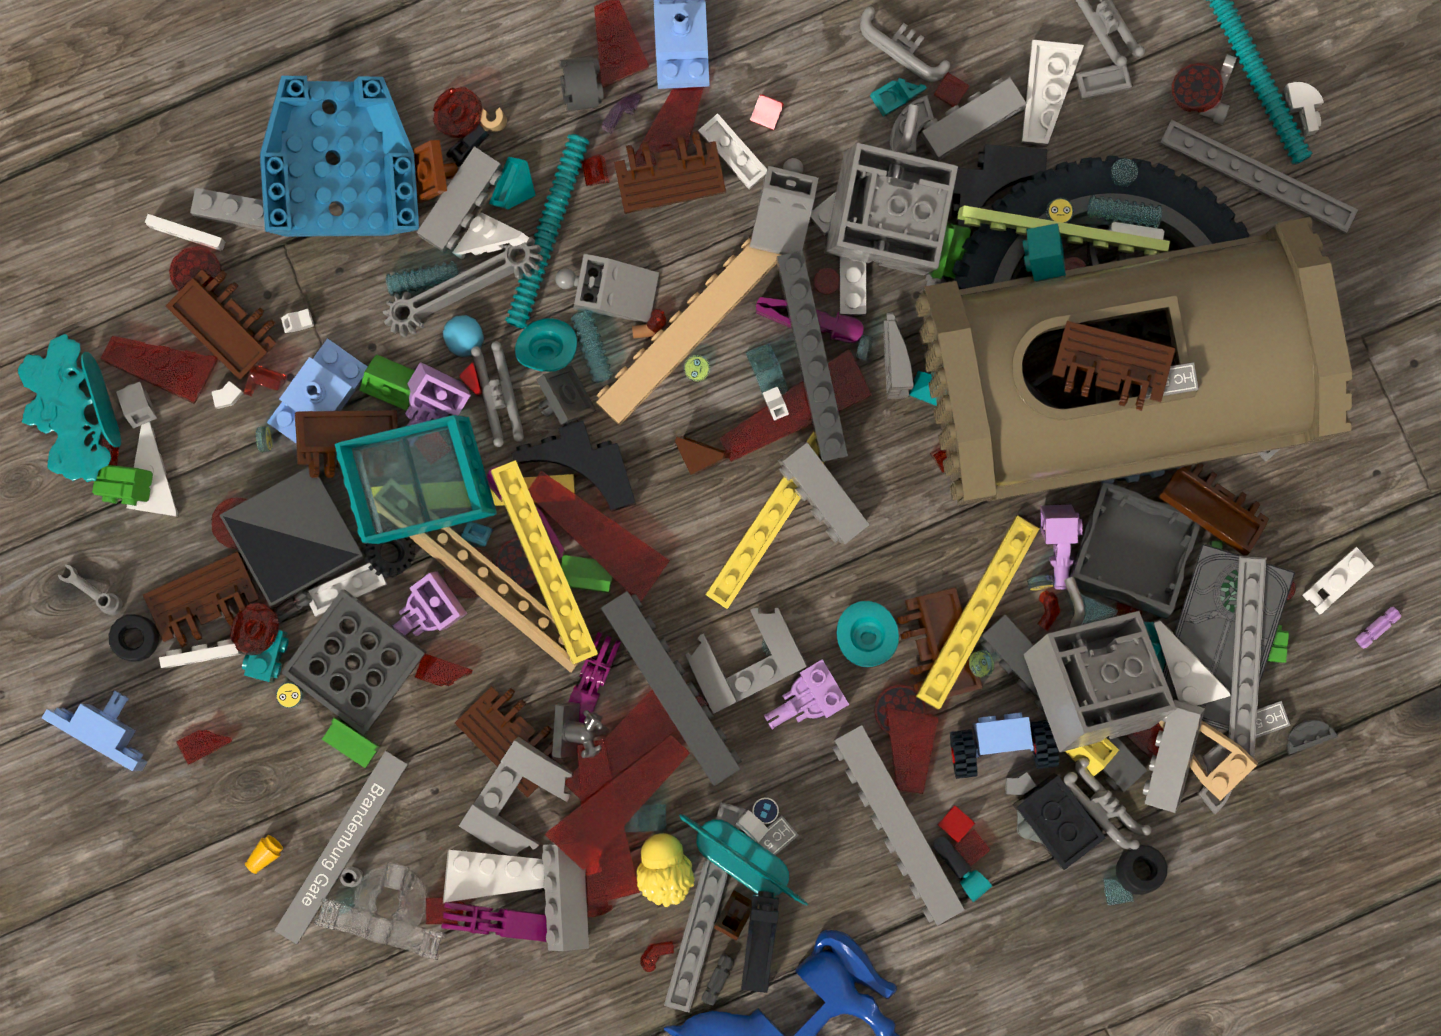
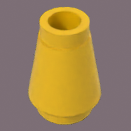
M271 835L261 838L245 862V866L252 873L257 874L281 856L282 845Z

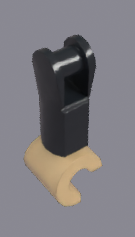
M500 107L496 111V119L490 122V115L482 109L480 113L481 124L476 123L470 131L448 150L446 156L448 158L452 157L456 161L457 167L463 164L474 147L478 148L489 136L488 131L496 133L505 128L507 118ZM465 145L468 149L462 154L459 149Z

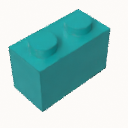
M1058 223L1026 229L1027 240H1023L1026 270L1027 272L1032 271L1034 281L1066 276L1063 244Z

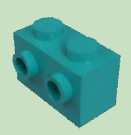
M264 628L262 633L268 634L269 629ZM276 629L273 640L271 633L266 636L265 642L272 641L265 649L260 652L250 653V655L246 654L242 664V669L245 670L244 676L274 683L275 678L278 679L281 672L282 663H279L281 655L286 652L289 638H286L288 632ZM261 634L258 638L253 637L252 644L255 645L258 639L260 642H263L264 635ZM258 643L255 648L260 650L263 643Z

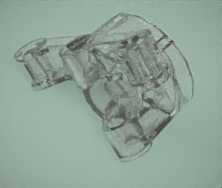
M387 861V865L370 871L362 878L361 883L355 890L354 906L321 898L322 907L318 919L314 921L315 925L351 933L375 943L395 946L426 958L439 960L438 950L441 940L445 938L446 934L419 926L427 912L428 895L422 880L409 867ZM384 887L401 891L400 895H398L399 907L392 914L394 916L393 919L380 916L377 912L379 910L377 898L385 890Z

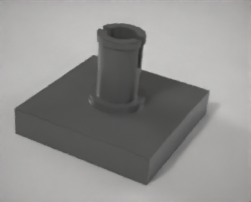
M572 365L543 374L536 379L547 398L539 403V409L547 406L548 408L541 411L542 414L549 417L552 413H555L561 425L583 418L596 411Z

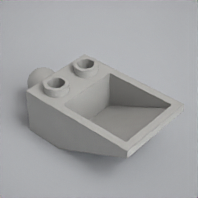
M788 159L784 163L783 169L768 166L763 180L749 247L780 255L803 250L819 178L802 174L804 168L799 159Z
M584 254L580 276H576L572 270L564 268L557 272L555 281L562 289H570L573 286H577L573 309L650 323L659 272L609 258ZM594 269L598 272V276L595 278L593 276L590 277L588 272ZM589 294L593 297V301L586 302L583 297Z

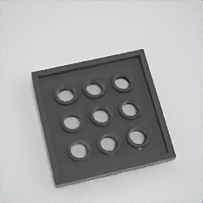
M342 589L281 673L364 736L427 652L348 591ZM344 619H351L354 622L355 629L352 633H347L343 630L342 622ZM367 634L375 638L376 644L373 649H368L363 645V637ZM330 639H334L339 643L340 648L336 654L329 652L327 649V642ZM387 650L393 651L396 655V662L393 665L387 664L383 659L384 652ZM350 655H355L359 658L360 667L358 669H352L348 666L347 660ZM314 660H319L324 664V672L322 674H316L312 670V662ZM371 671H376L380 674L381 682L379 685H373L369 682L368 675ZM335 676H340L344 679L345 687L343 690L334 688L332 680ZM355 692H361L365 695L366 702L363 706H358L354 703L353 695Z

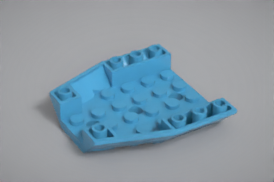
M281 76L260 151L265 231L285 237L388 236L418 230L419 217L414 152L384 78L358 76L353 82L307 81V76ZM322 103H332L335 112L333 114L325 113L322 109ZM332 152L336 154L338 164H329L325 158L326 153ZM331 203H336L341 207L342 213L340 216H334L330 213L329 205Z

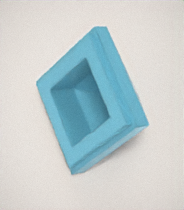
M470 521L467 523L461 537L473 547H485L493 529Z

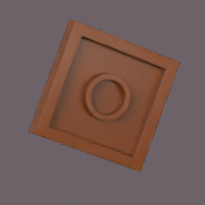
M430 140L413 149L417 203H424L446 192V179H453L458 171L455 163L443 164L440 140Z

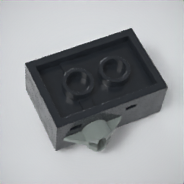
M1055 773L1051 774L1012 804L1017 810V833L1025 839L1041 843L1063 870L1067 869L1106 839L1059 775Z

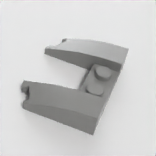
M886 313L887 320L884 321L883 339L887 399L908 398L909 389H912L914 386L907 348L894 313Z
M759 608L750 610L772 655L726 678L704 633L698 637L701 644L692 655L687 652L686 658L713 714L808 667L779 608H775V613L759 614Z
M517 737L481 794L463 818L459 827L508 856L520 857L519 851L528 846L534 850L540 843L500 817L499 813L523 777L567 802L570 799L571 793L564 792L566 777H572L573 773L520 737Z

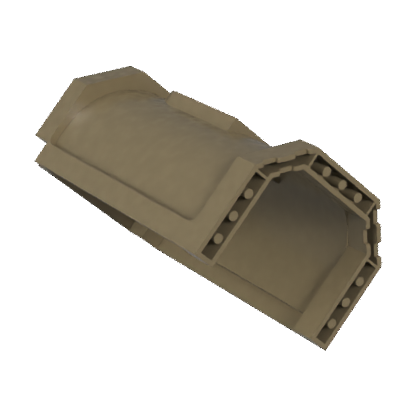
M1311 218L1279 222L1267 233L1259 236L1065 270L1066 276L1034 281L1032 276L960 290L957 281L924 286L916 301L918 317L923 316L924 324H922L921 330H919L921 346H926L927 348L924 364L926 372L931 371L932 380L928 383L931 398L936 397L937 402L933 412L936 424H941L942 432L938 435L940 449L945 450L947 456L943 461L944 472L954 482L950 485L952 500H957L958 506L982 501L989 502L1331 440L1352 431V424L1347 412L1352 408V394L1350 390H1346L1348 381L1352 379V368L1332 265L1329 257L1321 255L1320 251L1323 250V244L1319 235L1313 234ZM1165 310L1172 347L1176 348L1174 353L1175 364L1181 365L1194 362L1199 388L1198 391L1163 396L1161 403L1145 399L1142 411L1136 410L1138 397L1129 398L1125 407L1119 405L1120 400L1072 409H1057L1041 403L1028 390L1023 378L1022 362L1024 353L1031 341L1045 332L1065 328L1067 321L1084 325Z

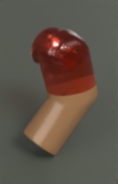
M655 309L651 312V317L645 325L632 326L633 339L653 337L666 323L664 312L660 309Z

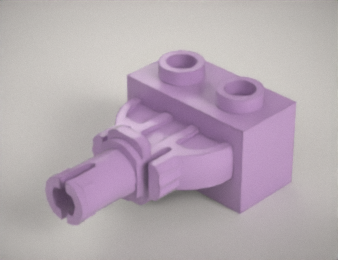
M420 362L407 383L410 388V406L405 414L411 419L407 426L447 417L449 414L458 416L471 396L465 383ZM418 437L407 439L410 447L414 446Z
M1041 505V533L1045 543L1053 544L1054 556L1049 557L1051 565L1054 566V588L1067 589L1064 580L1069 578L1070 566L1075 563L1074 557L1070 556L1071 543H1078V535H1082V519H1079V513H1075L1072 505Z
M438 571L427 574L410 587L412 593L407 600L406 606L399 611V614L404 616L392 626L404 635L418 628L413 632L415 636H418L424 631L447 629L464 617L467 612Z
M823 660L800 672V677L793 683L791 691L782 695L785 700L793 695L794 698L771 712L764 714L767 721L779 715V718L768 723L772 730L802 711L804 713L796 718L798 722L805 718L814 719L822 716L828 718L849 705Z

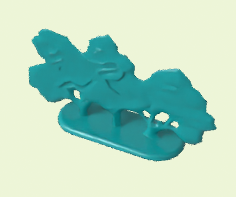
M63 334L50 340L46 358L43 359L39 355L28 354L24 358L23 363L19 365L18 374L24 387L37 394L36 398L26 405L22 423L29 426L37 425L38 430L45 434L51 431L57 433L58 438L49 451L47 464L49 470L56 474H62L65 478L72 481L83 478L86 482L96 481L98 471L108 466L111 460L109 450L99 444L101 432L113 447H120L121 435L98 363L89 352H83L81 356L82 369L78 368L76 360L81 350L80 343L68 339V335ZM70 371H75L77 375L70 377L68 374ZM84 378L91 395L89 398L79 389V384ZM92 403L99 422L96 425L89 423L84 416L85 407ZM88 425L91 428L86 431L83 427ZM94 431L95 434H92L93 441L89 446H85L84 440L86 436ZM96 444L97 450L92 452L91 449Z
M684 814L679 815L681 820L698 831L696 844L699 852L753 892L758 894V891L774 892V896L784 892L791 898H794L795 901L809 906L801 896L795 894L787 887L789 871L786 864L749 836L722 819H713L700 826Z

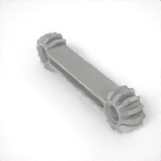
M529 237L527 242L517 246L503 244L505 252L411 298L409 292H404L402 297L399 294H394L395 302L386 301L390 309L383 311V314L388 316L384 323L387 326H391L390 331L394 334L400 332L401 336L406 337L408 332L415 335L417 333V326L424 328V324L420 322L422 318L512 273L515 274L517 279H521L523 273L527 277H531L532 273L530 270L533 268L538 271L540 267L535 263L543 260V257L538 254L541 251V247L538 244L534 245L535 240L532 237ZM521 251H525V258L520 262H516V255ZM405 309H410L408 318L401 320V313Z

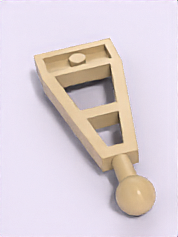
M1161 720L1159 724L1164 729L1166 722ZM1202 721L1199 732L1201 731L1231 751V753L1209 774L1206 773L1194 754L1190 767L1200 782L1221 801L1257 766L1258 762L1239 744Z

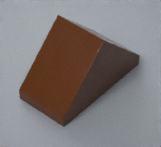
M677 436L675 439V443L690 475L698 474L728 459L731 454L685 436Z
M733 890L713 928L737 941L750 916L752 900Z

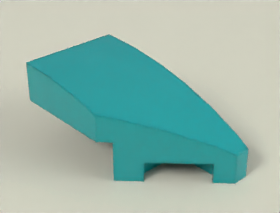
M898 78L897 81H891L872 92L870 97L882 116L885 117L917 97L927 87L923 84L905 82V79Z

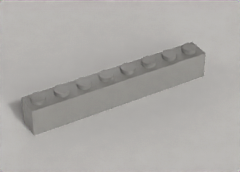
M860 725L835 739L836 745L832 747L839 761L844 759L849 768L845 772L852 784L858 783L861 792L857 793L865 807L870 805L874 812V815L870 817L877 830L881 828L884 830L887 838L883 839L889 852L895 851L900 861L896 862L903 877L907 874L909 875L913 883L909 885V888L916 900L921 897L926 907L922 908V911L928 922L934 921L938 926L965 911L863 726Z

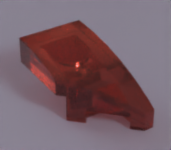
M425 654L419 663L415 678L437 686H450L459 678L472 674L473 670Z
M198 730L178 740L176 744L189 766L231 743L232 739L231 737L218 735L208 730Z

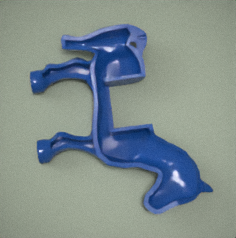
M837 930L822 931L816 939L812 954L804 959L795 971L825 1003L793 1036H817L830 1018L841 1014L854 1015L870 1025L876 1036H900L895 1032V1022L881 1013L877 1002L872 996L860 994L855 988V983L870 988L886 999H889L896 992L897 986L880 977L868 955L848 934ZM826 946L832 949V951L822 950ZM759 1008L749 1016L709 1011L687 1019L681 1026L670 1025L664 1027V1030L672 1036H787Z

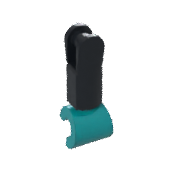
M937 837L934 840L933 847L935 851L945 860L944 862L959 879L963 878L960 884L973 902L992 887L991 883L975 869L972 872L970 871L972 869L945 837Z

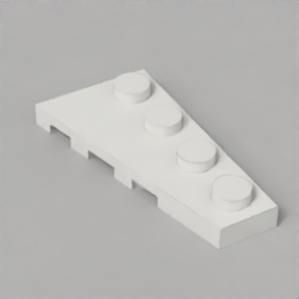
M1032 40L1026 93L1027 104L1024 112L1021 143L1048 145L1084 45Z
M448 850L443 903L544 888L543 861L536 858Z

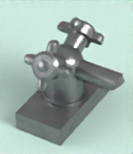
M580 703L556 704L552 757L564 758L577 755V743L584 745L585 750L582 751V758L598 755L602 747L601 745L595 747L593 740L595 737L605 736L609 733L608 727L603 726L601 723L603 717L585 710L583 713L586 716L585 724L580 723Z

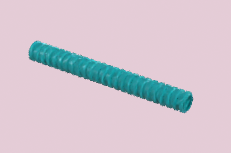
M1206 0L1210 1L1209 7L1214 9L1213 14L1218 16L1216 20L1221 22L1220 28L1225 30L1224 35L1229 37L1227 41L1232 43L1231 49L1236 51L1235 56L1240 58L1239 64H1243L1242 70L1247 72L1246 78L1250 79V85L1255 87L1253 91L1258 93L1257 99L1261 100V106L1266 108L1265 114H1269V122L1272 121L1273 129H1277L1276 135H1280L1281 139L1279 141L1285 145L1283 149L1288 150L1287 156L1292 158L1291 164L1296 165L1310 158L1313 153L1308 151L1309 145L1304 143L1305 137H1301V130H1297L1296 126L1298 124L1293 122L1294 116L1290 115V109L1285 107L1287 103L1282 101L1283 95L1278 93V86H1274L1275 80H1271L1272 74L1267 72L1268 66L1263 65L1264 59L1259 57L1261 53L1255 49L1257 45L1251 42L1253 38L1248 36L1249 30H1245L1246 24L1241 22V15H1237L1238 9L1233 7L1234 1Z
M569 134L567 137L569 142L565 143L567 148L562 151L564 156L560 157L561 165L557 166L559 171L554 175L556 180L552 181L554 186L549 189L551 194L547 195L548 203L544 204L546 209L542 210L541 213L543 218H539L541 224L536 227L538 232L534 233V245L538 244L541 247V251L538 254L543 257V260L535 263L540 267L538 271L533 268L530 270L532 273L531 277H527L523 273L522 279L518 280L520 285L515 289L517 294H513L515 300L510 303L512 308L507 312L509 317L505 318V321L512 326L522 329L528 326L526 320H530L528 315L533 311L531 306L535 305L534 297L538 296L536 291L541 288L539 282H543L542 275L546 273L544 268L548 267L547 259L551 258L549 253L553 252L554 249L552 244H556L555 237L559 235L557 230L561 229L560 221L564 220L562 215L566 214L567 211L565 206H569L568 199L572 197L570 192L574 191L573 184L577 182L575 177L579 176L578 168H582L581 161L585 159L583 154L587 153L586 146L590 144L587 138L580 135Z

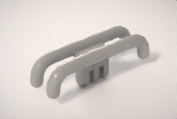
M1076 0L1116 66L1124 67L1127 64L1126 57L1120 55L1108 35L1118 30L1134 56L1142 57L1145 54L1144 47L1138 45L1112 0H1100L1101 3L1097 5L1096 12H1094L1088 0Z
M872 6L865 8L861 16L860 30L868 41L923 80L936 82L948 74L951 65L949 61L944 60L937 67H930L913 55L925 37L920 35L914 43L911 39L916 34V31L911 29L908 35L904 36L903 33L907 30L908 25L903 23L893 38L890 39L872 25L871 21L874 18L875 9Z
M495 341L492 343L491 348L500 381L499 379L489 381L484 357L478 346H474L471 349V354L475 363L493 436V444L496 447H501L504 439L497 409L507 407L513 437L516 442L523 441L524 433L501 343Z
M1080 758L1076 761V771L1095 794L1089 799L1075 784L1077 780L1075 772L1066 774L1063 782L1081 806L1114 842L1127 850L1138 849L1140 846L1139 841L1124 837L1108 819L1117 816L1130 831L1138 835H1149L1151 827L1137 823L1126 812V808L1119 804V800L1116 797H1112L1110 790H1106L1086 768L1089 766L1088 758Z

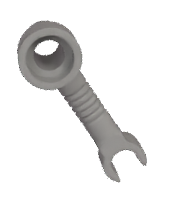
M1228 54L1219 75V91L1213 100L1202 105L1199 113L1202 116L1214 119L1213 122L1220 125L1224 124L1230 107L1227 104L1221 103L1222 95L1237 57Z
M65 565L71 571V575L68 578L58 575L60 580L75 585L93 598L102 612L108 615H116L121 611L123 603L119 596L112 593H102L79 576L74 567Z

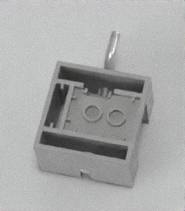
M909 105L903 137L896 151L856 143L844 152L824 253L865 263L874 261L879 263V266L923 276L938 269L958 166L906 154L914 136L919 106Z
M1074 577L1064 580L1075 611L1070 628L1046 634L1023 654L1059 753L1101 742L1108 736L1110 739L1150 729L1176 710L1140 612L1137 611L1081 625L1085 617V606Z

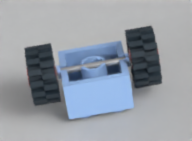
M1022 712L1004 714V720L996 721V716L978 718V723L972 724L973 733L971 729L950 732L951 757L956 779L976 777L978 775L977 758H979V755L1030 749L1033 751L1037 769L1059 766L1058 747L1048 720L1031 722L1030 726L1029 717H1022Z

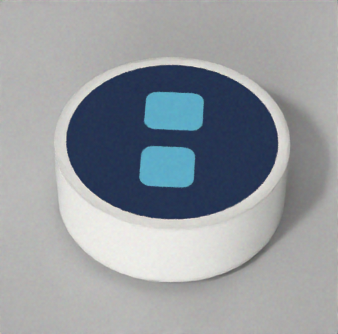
M761 798L755 802L752 812L763 824H769L777 818L779 809L774 800Z

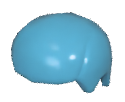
M467 315L455 316L447 321L444 326L443 338L451 353L460 357L472 356L471 349L474 346L481 348L484 335L476 319Z

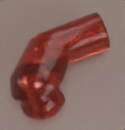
M1045 590L1039 595V601L1044 605L1045 613L1037 624L1048 631L1058 617L1060 608L1056 594Z
M672 940L653 943L646 948L640 958V964L644 971H654L656 969V962L661 955L674 953Z

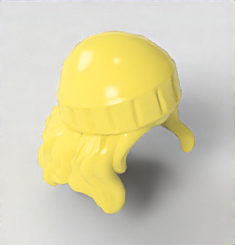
M659 833L650 836L644 842L641 849L642 862L637 868V887L642 891L643 896L658 906L663 903L664 907H668L670 904L677 905L686 898L690 887L694 886L695 878L692 871V863L683 854V846L680 841L673 835Z

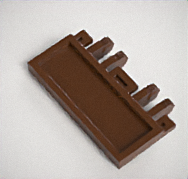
M693 132L692 138L697 155L687 157L685 138L682 134L677 135L682 160L677 159L676 149L654 154L656 161L654 166L652 165L648 142H642L641 148L645 156L646 165L636 167L634 148L632 145H627L626 149L631 170L627 171L625 160L614 162L624 213L627 214L726 193L716 141L705 143L707 155H703L699 132Z
M202 269L172 298L166 307L240 380L277 344L270 335L262 343L259 341L276 322L273 319L268 320L263 325V328L255 334L249 327L263 315L264 310L260 307L242 324L240 321L248 313L233 298L225 305L222 304L239 285L236 282L231 283L218 297L212 290L226 278L227 273L224 270L221 271L205 287L203 284L211 276Z
M1067 321L1052 375L1064 378L1066 368L1070 367L1064 391L1071 393L1075 384L1074 379L1077 369L1087 371L1086 379L1081 389V396L1088 397L1094 374H1098L1095 386L1117 392L1119 391L1121 380L1125 381L1119 405L1124 407L1128 403L1131 383L1141 385L1140 395L1136 401V410L1142 411L1148 387L1152 388L1150 400L1161 403L1176 348Z
M397 410L295 412L298 465H309L310 477L318 478L320 473L319 454H323L325 476L333 478L335 475L334 453H336L337 457L335 444L397 429ZM399 441L360 450L367 476L369 474L368 453L373 455L374 474L377 477H382L384 474V452L386 463H398L397 451H399Z
M1198 463L1192 472L1189 471L1192 465L1176 469L1159 498L1242 555L1247 556L1269 521V518L1261 512L1257 517L1254 516L1260 503L1255 501L1247 511L1241 507L1247 496L1243 491L1234 502L1232 500L1236 495L1218 483L1214 488L1211 486L1217 476L1215 472L1209 473L1205 481L1197 477L1203 470L1204 465L1202 463Z
M235 552L143 594L163 642L175 638L170 628L172 627L182 648L187 646L188 643L179 623L187 620L193 637L198 641L202 639V634L194 618L195 616L198 617L200 624L204 625L222 616L218 608L220 605L226 621L231 626L235 624V618L230 611L227 601L235 599L241 616L245 618L249 611L242 595L245 594L249 604L259 600L256 588L240 552Z
M956 587L905 600L907 611L919 609V612L896 618L897 624H905L918 619L920 629L904 631L900 634L901 640L925 634L926 638L915 640L920 660L922 662L932 659L933 662L909 669L910 674L916 675L923 671L931 670L961 616L962 608ZM973 651L947 698L983 688L980 676L975 675L970 667V658L974 654ZM924 681L914 684V689L919 690Z
M491 686L455 724L498 767L517 737L535 747L543 738L550 734L552 729L547 725L530 742L528 739L536 732L522 716H519L513 723L510 722L527 703L523 699L518 701L505 716L499 708L514 696L515 691L510 688L493 704L492 701L499 693ZM553 741L543 752L547 756L552 753ZM551 758L560 765L565 761L563 758ZM525 777L522 778L517 786L527 798L539 787Z

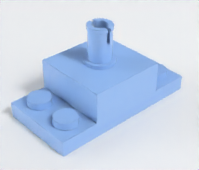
M654 0L658 89L710 86L705 0Z
M327 338L314 358H308L279 398L282 402L267 423L296 443L295 412L341 411L362 382L367 366Z
M114 690L104 710H100L91 704H80L75 714L65 708L60 709L57 707L56 709H46L42 716V719L131 771H143L147 764V761L142 759L143 753L132 747L127 748L136 730L117 719L124 705L129 700L128 697L123 696L118 691Z

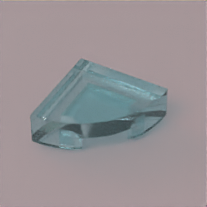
M1103 879L1107 905L1134 902L1132 894L1125 890L1119 881Z

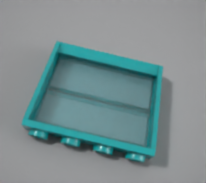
M452 415L335 444L337 460L342 469L344 485L349 494L351 509L355 515L358 526L357 531L362 543L380 544L497 514L469 417Z

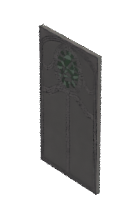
M1202 544L1174 635L1200 659V662L1231 693L1239 554L1219 549L1209 544ZM1266 563L1259 685L1295 575V571L1291 569L1288 570ZM1165 663L1163 675L1173 701L1174 699L1178 700L1167 663ZM1231 696L1198 705L1205 708L1202 721L1208 725L1229 731Z

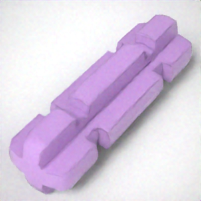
M1390 607L1385 611L1384 616L1377 618L1365 629L1366 632H1362L1356 637L1355 640L1359 646L1367 648L1372 644L1373 639L1375 640L1391 627V623H1395L1401 618L1400 612L1394 607Z

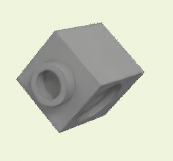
M141 382L127 385L125 388L116 391L123 414L133 429L157 419L150 396Z

